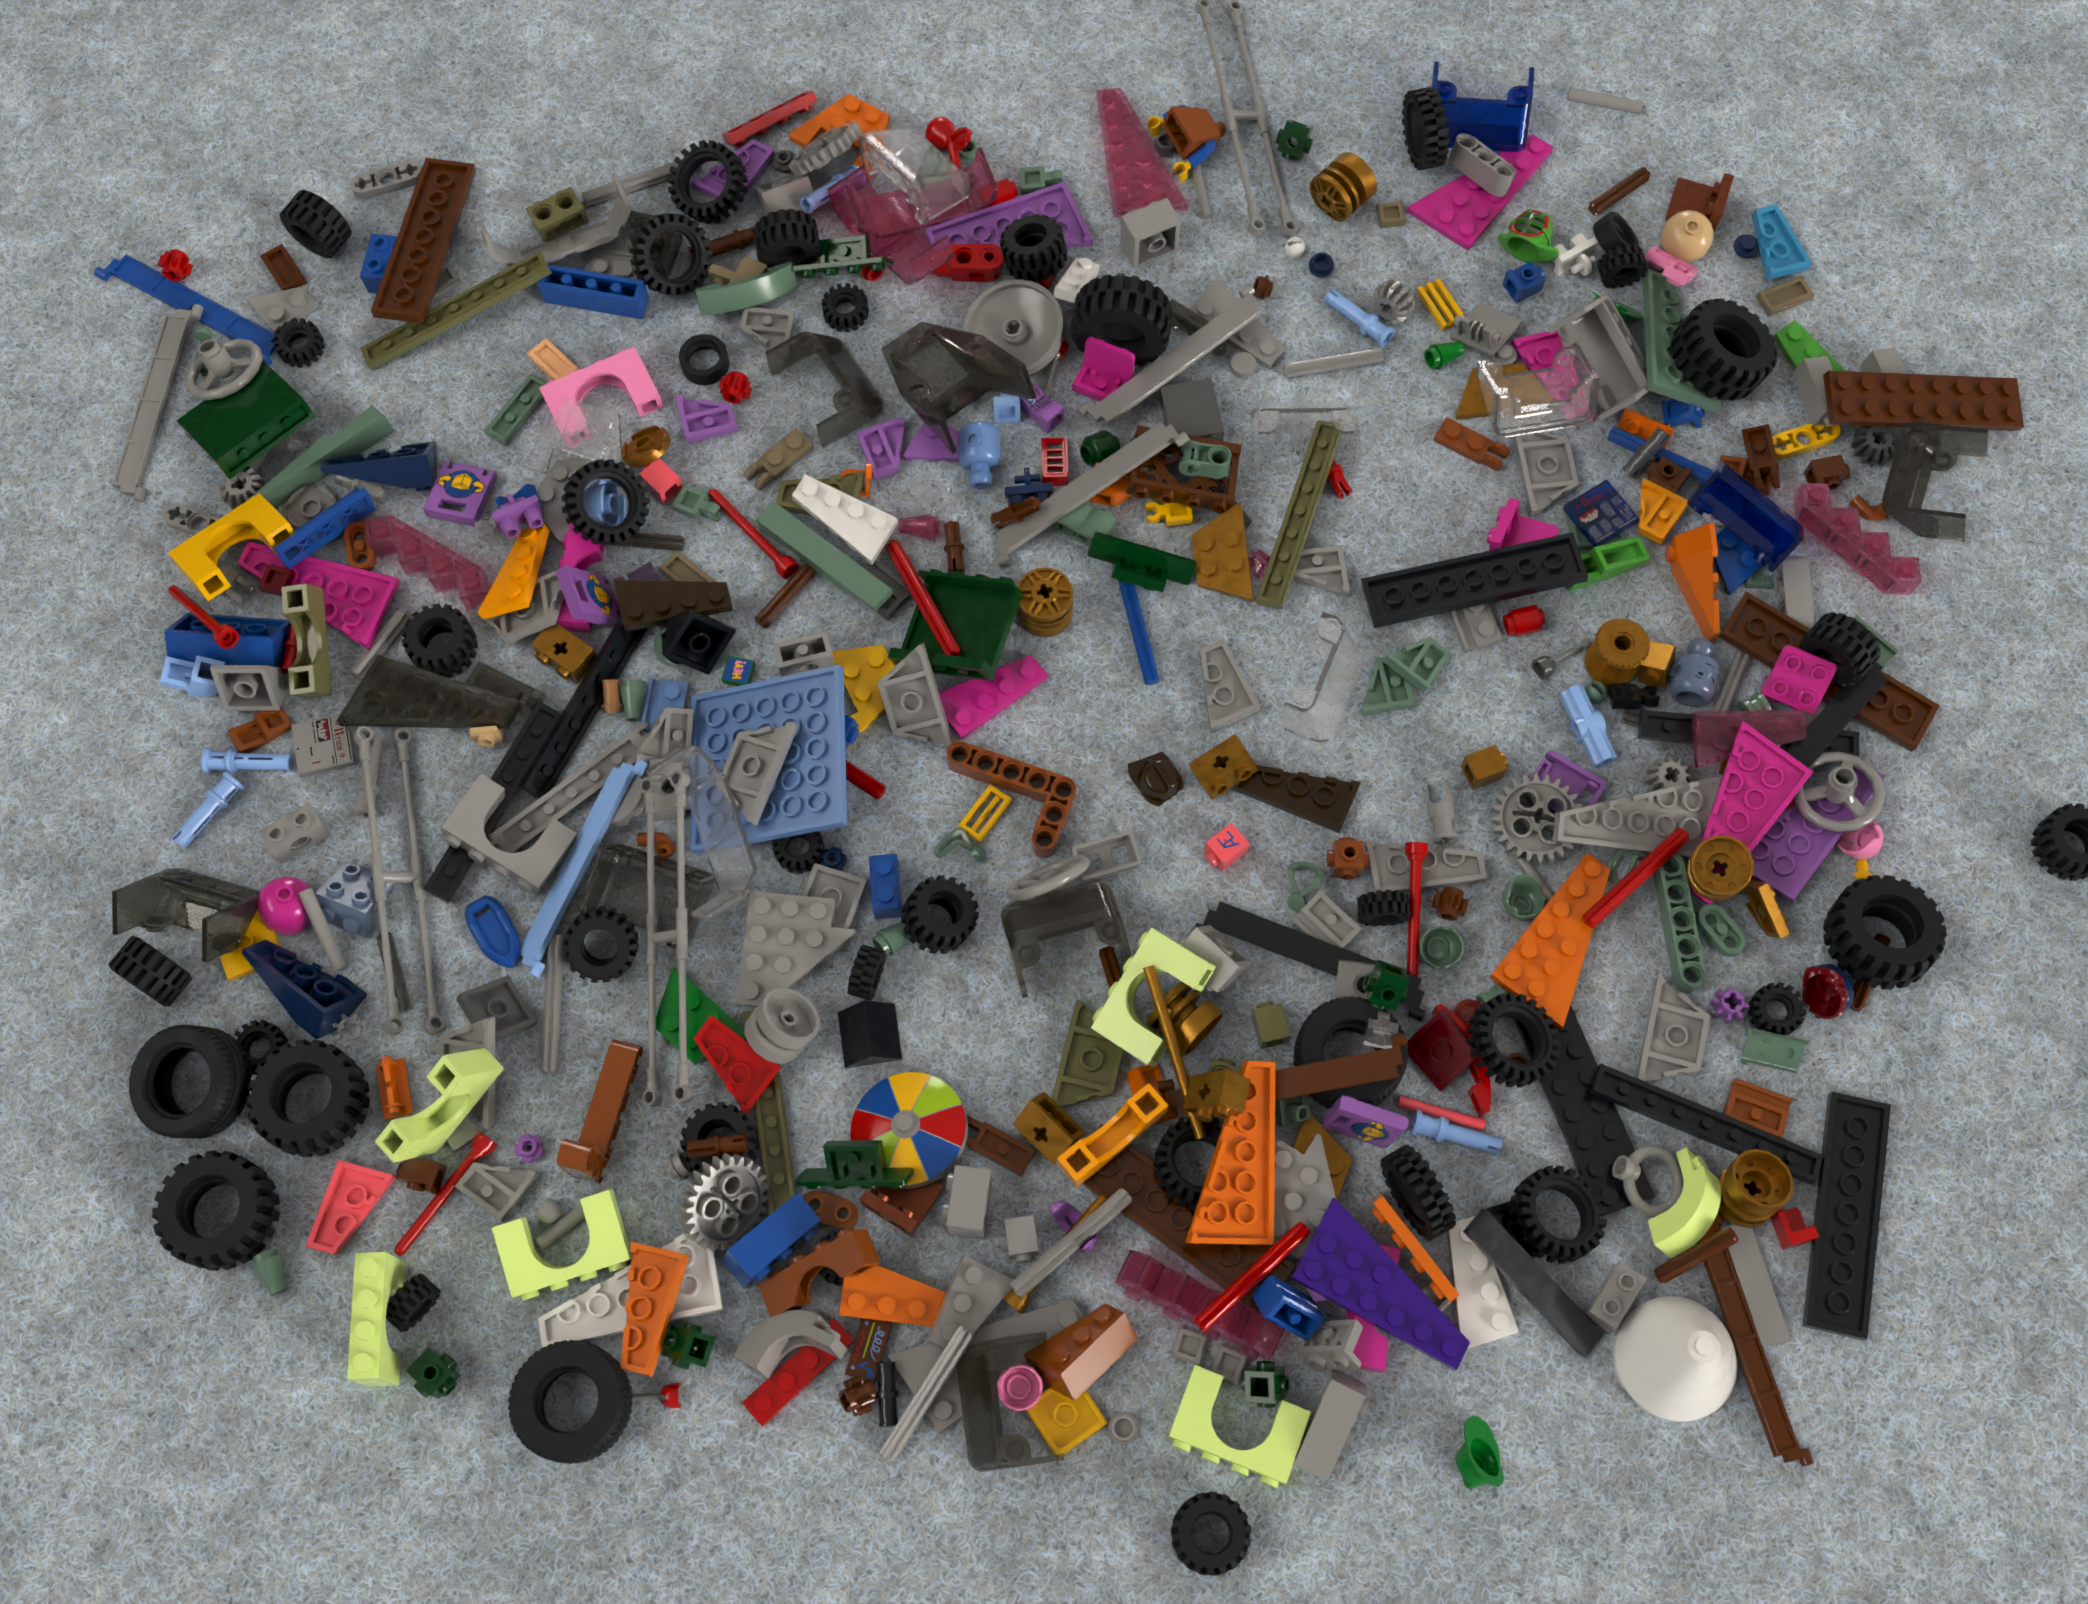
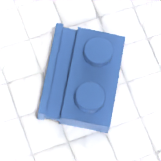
M649 678L641 724L647 721L650 726L643 732H649L664 707L686 708L689 691L688 682L662 679L661 681H656Z

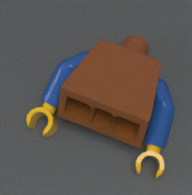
M1186 105L1171 106L1168 112L1162 114V118L1157 116L1150 117L1147 125L1150 128L1151 136L1154 137L1162 133L1163 126L1182 160H1188L1187 162H1177L1173 168L1174 175L1179 171H1183L1178 176V181L1183 182L1188 178V170L1191 167H1197L1214 152L1219 138L1225 135V125L1222 122H1214L1208 110L1204 108H1191Z

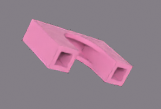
M635 346L630 349L621 350L614 356L598 360L593 365L581 370H575L565 377L549 381L546 385L539 387L568 448L592 438L580 412V405L584 396L598 386L613 385L623 389L629 395L639 417L663 407L660 395Z

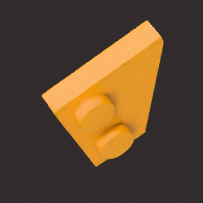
M1644 478L1640 493L1638 533L1662 545L1688 508L1690 501Z

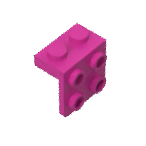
M1088 337L1085 342L1083 366L1073 382L1072 391L1097 401L1103 400L1133 378L1135 355L1127 349L1116 347L1101 339Z
M1509 498L1506 506H1501L1496 519L1498 522L1497 526L1490 529L1486 542L1490 544V550L1558 536L1559 529L1557 526L1519 515L1520 500Z
M1785 645L1769 677L1765 676L1761 683V694L1770 701L1777 703L1781 701L1788 704L1793 710L1800 713L1808 712L1814 715L1837 670V666L1832 661L1792 645Z

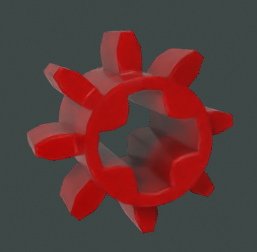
M172 249L169 252L165 251L164 255L160 256L157 266L162 268V275L174 282H179L181 279H185L186 276H190L193 265L188 263V255L177 249Z
M738 371L728 373L727 377L722 376L718 386L721 388L720 393L723 399L732 404L741 403L743 398L749 399L752 391L750 387L751 382L748 381V377Z

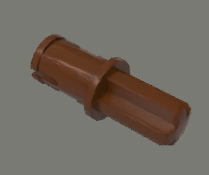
M1031 496L1018 503L1011 502L1007 508L992 513L991 521L993 524L998 521L1000 522L995 525L997 529H1001L1012 522H1021L1023 517L1040 510V500L1037 497Z
M948 521V523L944 524L946 540L944 551L947 552L948 573L952 574L956 569L964 573L965 567L962 551L965 549V546L961 543L960 524L958 521Z
M746 1133L719 1137L717 1134L715 1138L689 1141L687 1143V1154L689 1159H697L711 1156L721 1158L724 1153H747Z

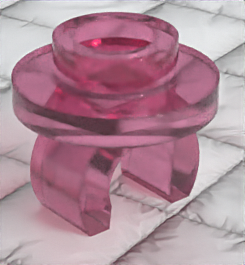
M1260 549L1257 552L1251 550L1249 554L1253 557L1249 558L1250 569L1252 566L1257 565L1252 574L1259 579L1263 576L1265 566H1268L1270 557Z

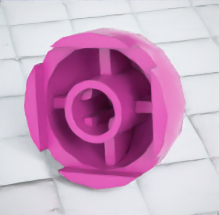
M285 876L276 878L264 886L259 893L257 909L260 921L267 929L281 932L283 935L299 933L310 926L311 921L298 895L299 892L310 888L308 884L296 877Z

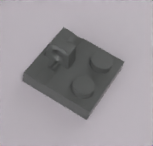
M509 975L460 993L456 999L471 1024L491 1016L495 1017V1042L528 1030L537 1023V1019Z

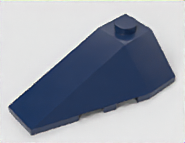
M436 441L402 445L400 450L389 453L385 449L376 450V452L369 454L367 458H363L362 454L328 459L325 460L320 469L323 473L424 491L432 488L431 486L434 485L437 479Z
M267 940L260 941L242 950L244 957L295 1023L316 1040L338 1030L367 996V993L348 978L337 974L334 978L322 972V966L313 963L311 966L297 960L295 953Z

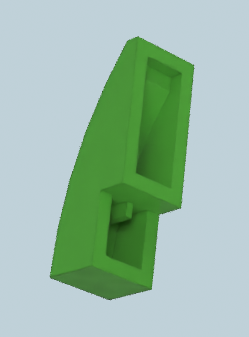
M1640 536L1597 546L1590 553L1581 554L1588 574V581L1570 585L1567 588L1569 591L1591 585L1618 576L1649 562L1651 558Z

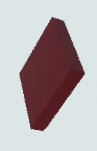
M1444 1008L1407 1041L1408 1055L1439 1091L1447 1087L1479 1057V1055L1471 1057L1470 1051L1476 1047L1467 1045L1468 1035Z

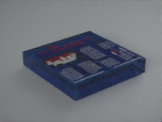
M1607 479L1568 502L1563 507L1564 512L1593 547L1603 545L1637 524L1640 519Z

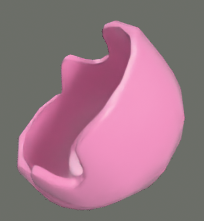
M1872 821L1871 824L1856 831L1845 832L1837 846L1850 858L1858 860L1872 858L1882 847L1883 830L1878 823Z
M1014 1363L1004 1368L997 1379V1396L1006 1408L1015 1411L1028 1410L1041 1398L1043 1382L1033 1366L1025 1363Z

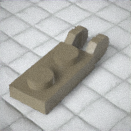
M794 428L756 462H753L744 471L743 476L750 481L764 469L766 472L754 484L755 488L761 491L814 448V445L797 428Z

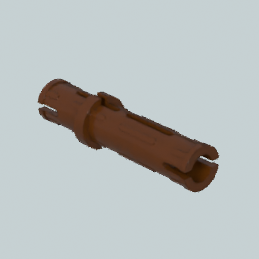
M755 226L741 231L736 229L733 230L732 234L710 240L711 244H708V248L713 249V255H709V257L737 248L742 250L744 246L755 243ZM688 247L692 258V248Z

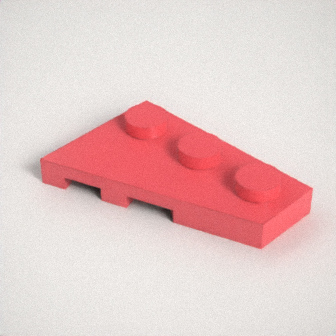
M338 1160L306 1247L337 1256L394 1182L396 1176Z

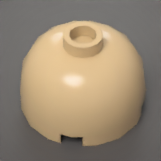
M1686 210L1678 212L1663 227L1660 244L1672 256L1687 263H1692L1699 258H1703L1711 247L1714 234L1712 224L1705 215L1698 211Z

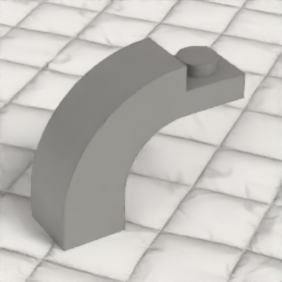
M791 1310L769 1317L757 1325L745 1337L733 1356L745 1368L769 1380L781 1359L796 1348L803 1346L816 1347L839 1359L843 1358L847 1348L839 1340L841 1335L831 1329L819 1314L807 1310Z

